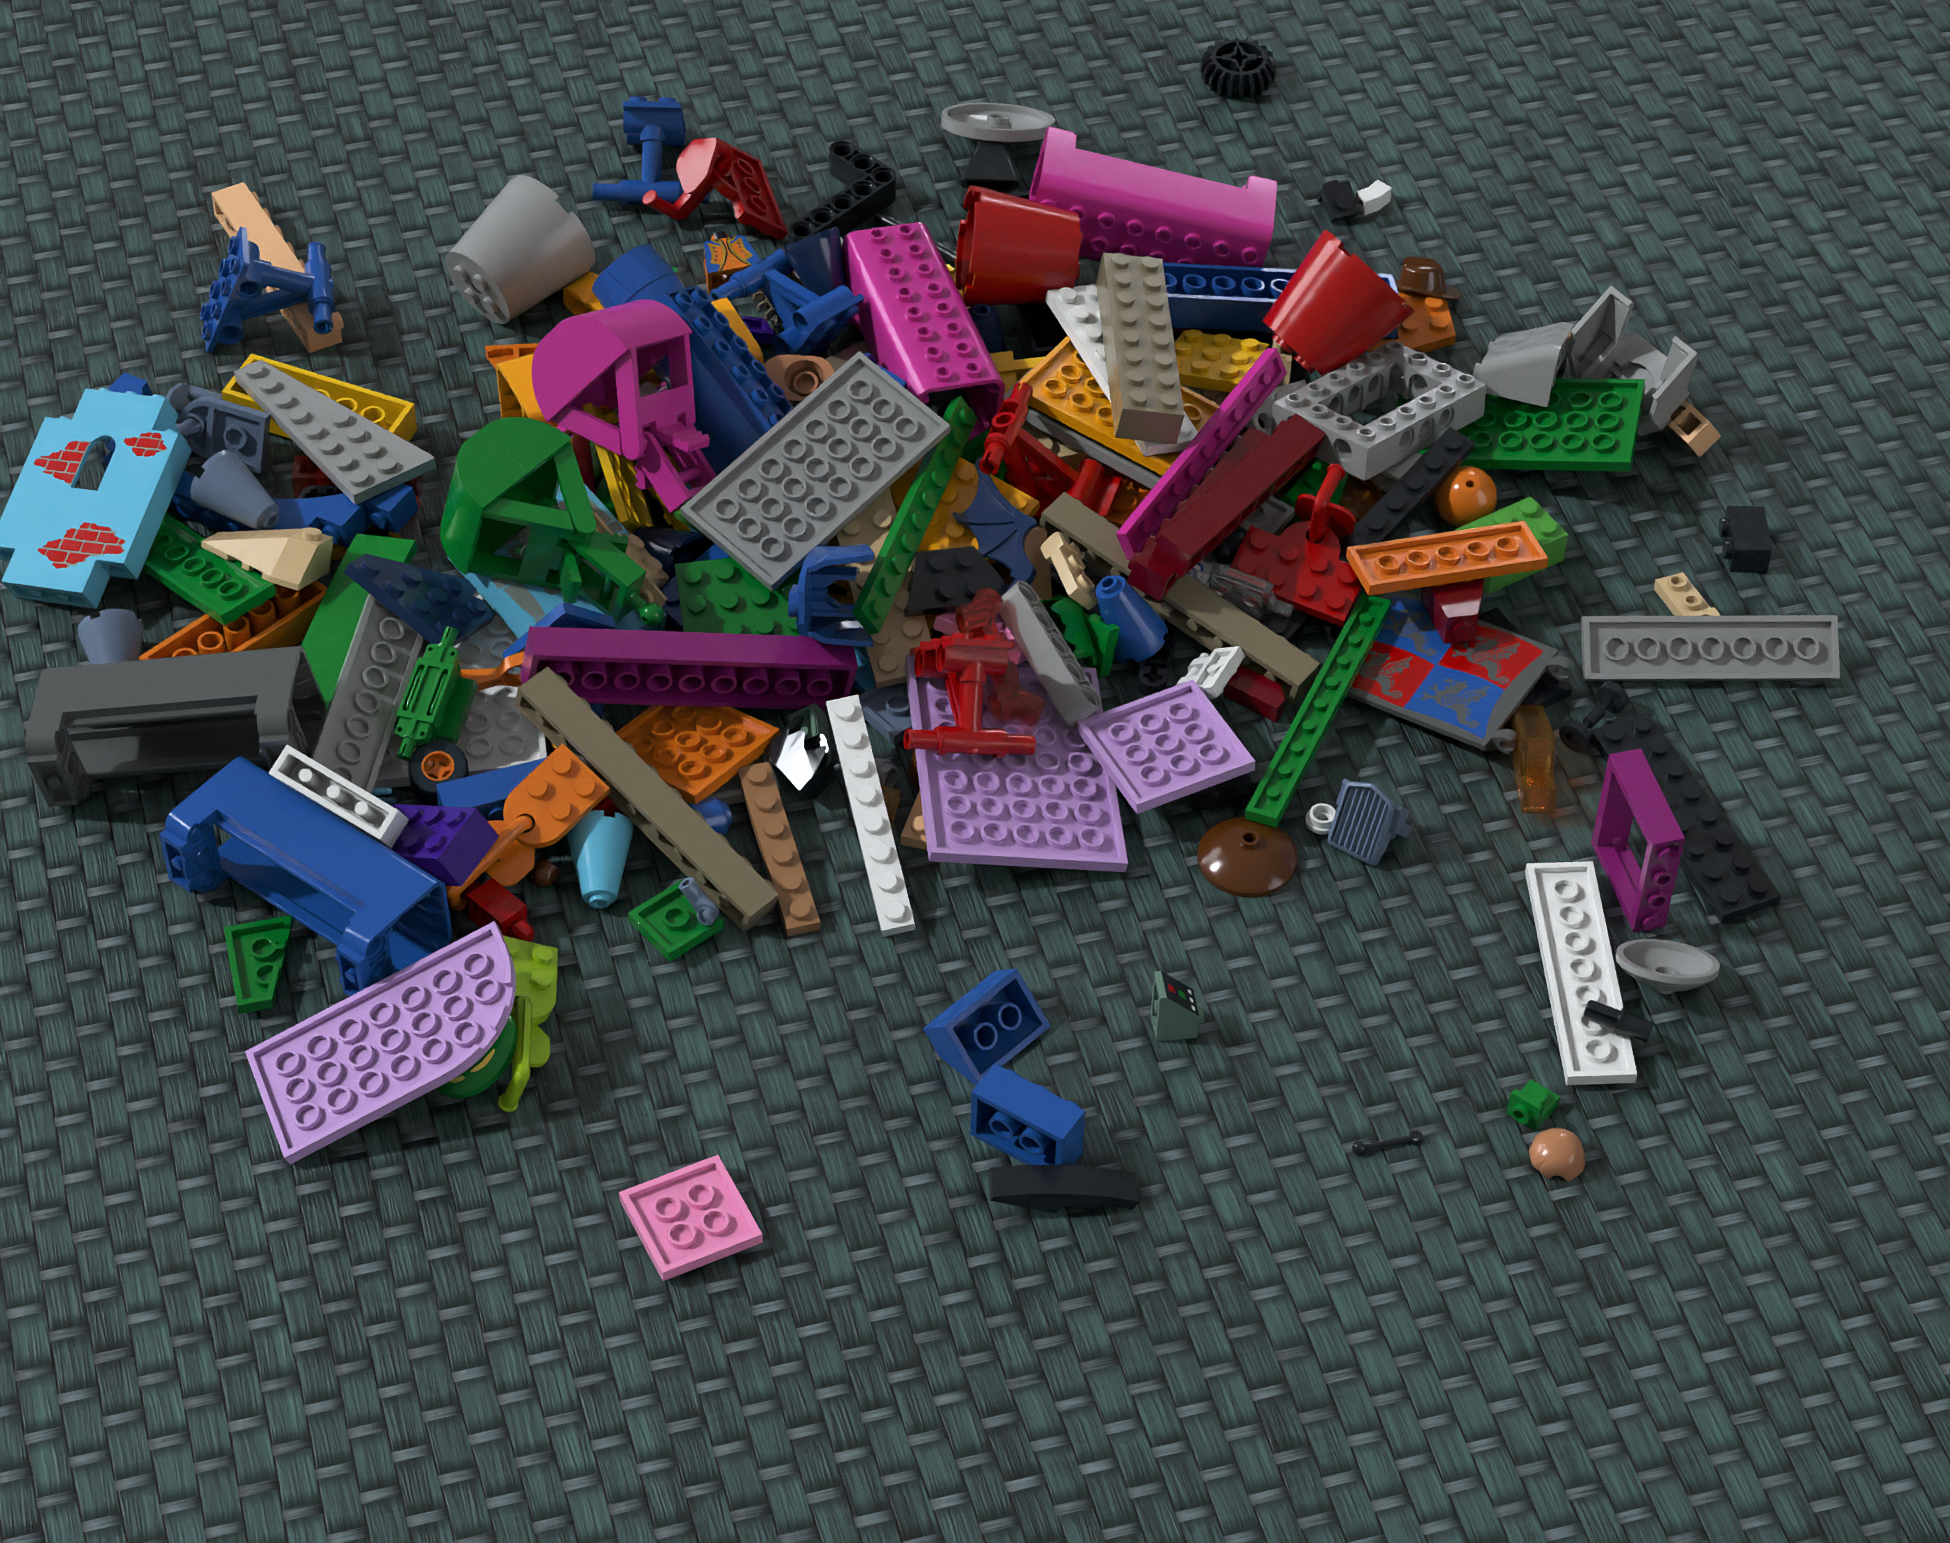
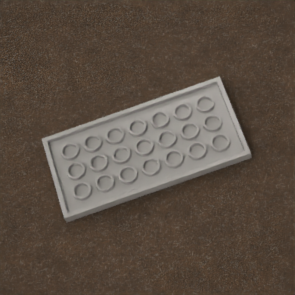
M858 351L680 508L681 515L773 592L803 565L806 556L815 546H824L950 433V425L868 357Z

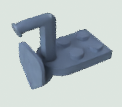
M187 382L185 384L178 383L168 391L166 398L179 414L175 426L178 427L179 432L186 439L187 444L194 453L209 459L222 450H228L231 453L237 454L251 472L261 474L266 470L271 414L222 399L221 393L191 386ZM187 399L193 400L187 405Z

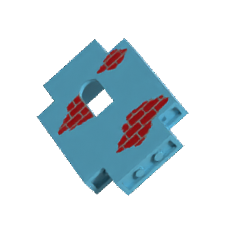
M85 388L72 419L63 416L59 418L45 417L0 519V558L5 562H9L1 582L16 598L97 609L110 576L138 580L192 452V449L187 444L188 442L179 432L178 427L175 426L179 414L171 406L167 398L157 394L145 396L132 391L120 393L106 388H100L99 390ZM111 439L114 440L116 444L115 451L98 490L75 488L92 447L101 440L104 443H110Z

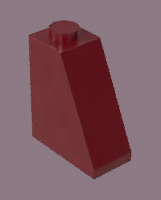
M1485 578L1422 587L1421 602L1444 644L1475 640Z

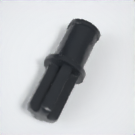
M1594 1000L1588 1001L1583 1013V1017L1586 1020L1613 1029V1034L1620 1032L1647 1043L1654 1025L1653 1021H1648L1625 1012L1626 1008L1622 1007L1621 1010Z

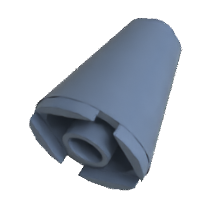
M222 450L205 461L201 466L205 470L200 479L197 476L194 477L190 490L191 498L198 505L256 530L270 529L277 523L279 519L278 505L237 454L231 453L228 450Z
M124 609L100 611V616L91 619L90 615L85 617L78 625V637L89 663L101 664L139 660L144 630L143 621L141 618L138 620L134 612Z

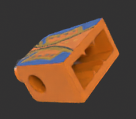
M718 231L712 235L710 241H706L703 244L708 295H710L711 290L729 282L732 274L742 271L761 260L745 236L728 237L726 232Z

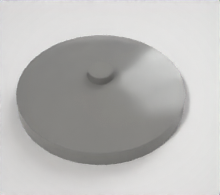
M965 103L945 108L941 113V126L951 133L971 140L1015 144L1044 139L1048 126L1055 127V118L1044 111L1020 105Z

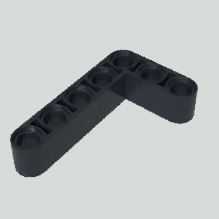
M844 140L833 142L829 147V172L834 178L848 187L793 222L789 227V244L796 243L803 238L836 226L840 232V237H843L870 219L876 212L883 210L895 201L896 172L851 142Z

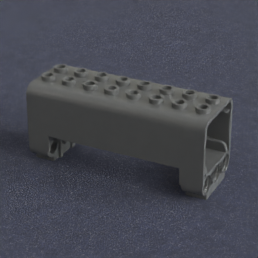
M303 646L45 668L40 674L25 736L28 754L27 764L48 807L84 803L86 798H90L94 779L224 768L232 760L241 756L255 765L268 764L271 770L286 745L291 746L309 758L311 757L326 715L325 700ZM67 728L71 729V732L69 734L67 732Z

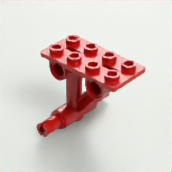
M1020 382L1016 383L1010 398L1003 401L998 414L992 419V427L984 442L985 453L979 462L980 470L990 475L993 467L992 475H995L999 470L1002 459H1004L1007 468V483L1040 502V509L1032 517L1037 522H1040L1042 512L1063 492L1081 501L1086 507L1108 520L1123 484L1121 477H1106L1102 465L1093 459L1080 461L1076 470H1074L1024 430L1022 426L1028 415L1027 403L1033 394V389L1026 382H1023L1022 386Z
M952 633V636H941V638H933L931 641H920L919 647L911 648L910 655L914 656V670L917 677L944 679L956 726H938L933 730L908 728L905 730L903 739L905 749L932 750L933 753L940 756H945L947 753L992 755L993 758H1002L1006 754L1034 755L1036 749L1034 735L1008 734L1003 729L982 728L983 683H986V675L1003 676L1006 673L1008 650L1014 649V642L1004 641L1003 635H984V637L972 639L971 633Z

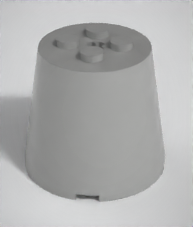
M524 175L515 176L506 184L445 257L447 272L463 298L477 312L498 324H505L586 274L595 264L593 244L573 211L567 213L556 201L559 196L549 187L534 178Z

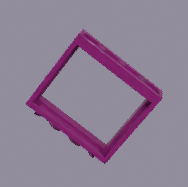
M1642 749L1609 754L1591 844L1632 931L1639 932L1665 927L1685 837ZM1633 816L1647 842L1642 871L1628 844Z

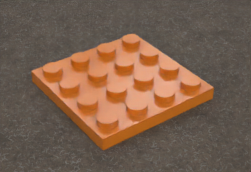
M652 705L616 732L624 742H628L634 747L637 755L646 764L652 765L658 771L660 778L667 785L679 791L684 801L694 804L710 796L737 775L741 767L748 766L765 753L766 747L781 733L779 728L730 706Z

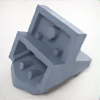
M1344 778L1336 801L1338 808L1327 840L1332 847L1370 866H1376L1380 862L1391 839L1394 840L1397 834L1407 838L1412 828L1411 825L1405 823L1410 810L1394 803L1376 784L1351 782Z

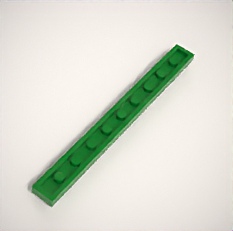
M961 396L950 400L942 417L950 425V433L925 454L851 613L869 635L880 632L978 419Z
M1365 593L1361 594L1245 810V819L1277 828L1392 610V600L1372 595L1368 596Z

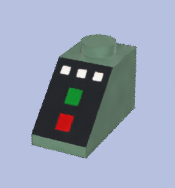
M1154 971L1150 1015L1156 1042L1197 1038L1198 1025L1204 1023V1011L1202 1003H1196L1194 990L1162 971Z

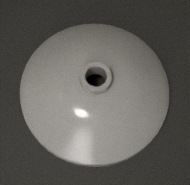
M1632 940L1621 944L1616 952V961L1627 974L1641 984L1651 987L1654 991L1662 994L1688 991L1706 985L1718 976L1720 969L1718 960L1706 951L1668 940Z

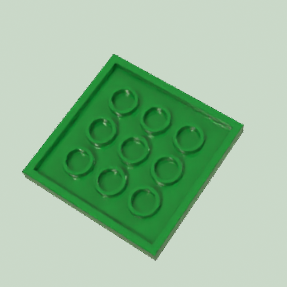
M732 557L675 564L683 632L800 636L796 626L797 617H789L788 599L792 586L794 584L798 585L802 566L771 592Z

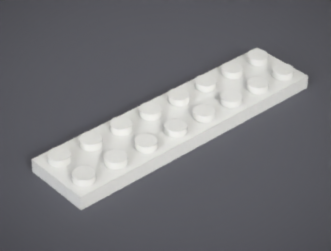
M1096 284L1077 286L1073 289L1064 287L1047 290L1045 301L1110 401ZM1185 411L1177 444L1134 440L1144 456L1183 451L1198 431Z
M1593 861L1527 863L1525 875L1566 1085L1635 1083L1637 1070L1629 1035L1620 1032L1613 1034V1029L1586 1020L1583 1017L1589 1000H1594L1621 1010L1623 1007Z

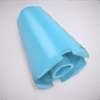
M603 810L590 811L566 834L582 898L593 908H606L617 899L633 835L631 820L620 813L615 812L614 818L604 816Z

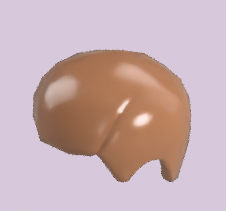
M1551 1128L1540 1132L1534 1137L1529 1148L1532 1166L1539 1170L1547 1179L1553 1176H1561L1568 1182L1583 1172L1586 1163L1584 1149L1578 1136L1567 1129Z

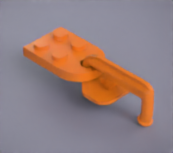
M562 743L510 792L503 808L504 820L487 821L499 837L461 887L445 886L450 908L454 911H461L466 908L468 902L462 897L461 893L483 872L505 887L513 886L520 882L534 868L535 848L547 847L562 839L611 792L610 788Z

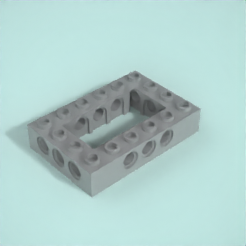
M1392 340L1273 402L1271 435L1282 420L1287 422L1297 413L1326 433L1315 457L1329 464H1339L1346 472L1366 481L1430 446L1449 427L1457 431L1484 416L1487 384L1475 379L1470 374H1464L1451 368L1446 363H1440L1428 357L1425 353L1417 352L1404 346L1401 342ZM1389 389L1403 395V398L1407 400L1411 399L1410 402L1365 426L1347 417V415L1358 409H1365L1366 405L1387 397Z

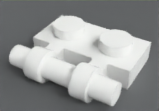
M1240 646L1217 648L1210 655L1201 653L1199 658L1193 659L1188 666L1187 675L1181 677L1175 686L1194 680L1208 699H1214L1223 692V688L1231 676L1236 673L1245 654Z

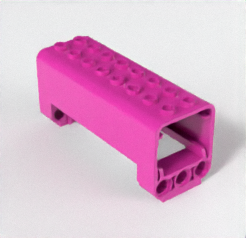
M1050 126L1046 129L1028 200L1078 213L1080 231L1083 232V242L1081 249H1079V257L1101 262L1103 252L1112 254L1122 253L1139 257L1150 256L1162 259L1164 263L1262 268L1274 229L1277 181L1251 175L1248 177L1246 185H1243L1242 188L1077 149L1075 148L1077 135L1074 132Z
M916 222L853 231L846 235L842 243V253L847 287L854 296L862 293L865 298L858 306L860 311L848 320L850 324L856 326L857 330H861L872 355L877 358V365L903 379L906 382L905 389L924 404L929 402L927 393L963 388L975 416L978 418L968 441L992 427V419L998 414L1003 403L1005 384L926 224Z

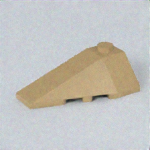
M311 527L302 529L217 532L204 539L201 547L226 560L242 561L241 568L247 571L257 569L262 572V579L298 591L330 572L333 537L322 534L321 530Z

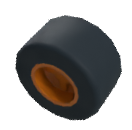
M444 740L430 741L429 744H422L417 748L408 763L409 781L414 794L422 802L438 806L436 784L469 776L468 761L464 752L455 744Z

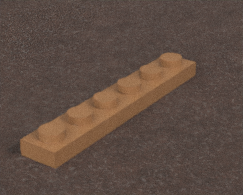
M764 762L741 767L738 770L737 778L769 880L779 894L776 902L787 937L820 930V919L770 763Z

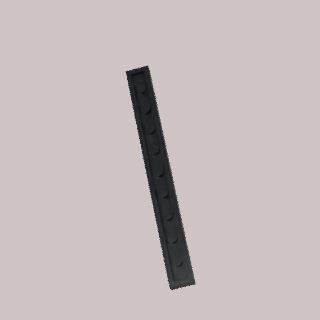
M1449 427L1355 525L1353 533L1343 537L1339 542L1341 548L1339 560L1349 563L1346 558L1347 547L1387 541L1474 450L1475 442ZM1280 603L1261 624L1277 635L1284 637L1290 643L1315 616Z

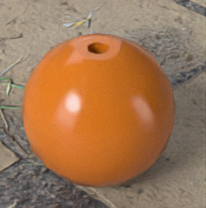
M1458 466L1434 491L1435 509L1440 518L1448 525L1455 528L1462 527L1494 513L1497 505L1496 485L1491 476L1482 469L1474 466Z

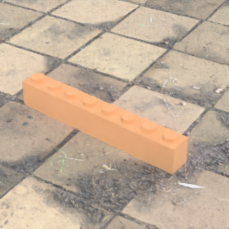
M244 182L211 193L214 214L230 238L237 235L240 226L247 228L248 241L254 242L259 247L260 260L271 262L272 266L305 273L303 260L296 258L292 244L285 242L280 227L273 225L268 210L266 208L262 209L257 194L254 191L250 192ZM269 286L265 288L268 293L279 290ZM307 302L280 309L309 353L342 342L341 329L344 328V323L338 311L332 313V331L328 334H319L314 330V319L308 310Z

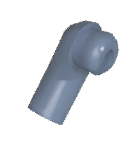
M692 877L684 879L679 884V889L697 912V920L702 925H712L719 917L718 906L701 890Z

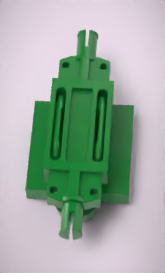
M449 626L445 627L441 642L429 644L423 658L418 657L396 714L397 719L394 725L395 734L403 740L396 755L400 760L410 761L414 748L417 749L422 744L443 740L457 744L477 692L478 684L475 680L462 678V671L459 665L462 656L458 650L453 648L459 631L453 627L451 629Z

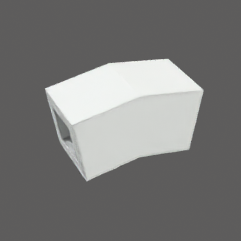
M1377 180L1369 187L1356 191L1355 200L1359 211L1365 216L1380 210L1390 202L1392 187Z

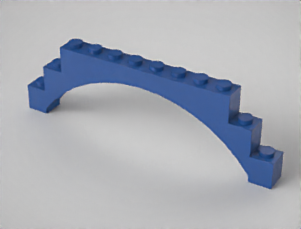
M125 372L108 388L113 392L126 393L127 391H132L139 395L152 396L147 381ZM112 439L110 443H105L110 453L101 461L104 472H106L115 451L116 444ZM185 470L183 471L168 506L169 509L179 512L186 518L196 519L210 528H217L224 532L257 531L198 505L191 498L190 493L195 476ZM403 483L357 505L344 493L302 499L272 498L279 507V519L272 528L265 530L317 528L321 530L322 534L332 536L333 544L337 543L349 548L355 535L363 534L371 524L379 529H386L397 534L419 508L413 487Z

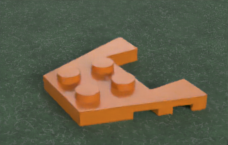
M1398 290L1399 295L1405 300L1404 303L1412 307L1415 312L1399 325L1397 337L1393 341L1401 342L1404 346L1422 353L1455 344L1456 333L1446 299L1418 292ZM1381 340L1371 349H1369L1368 352H1371L1392 340Z

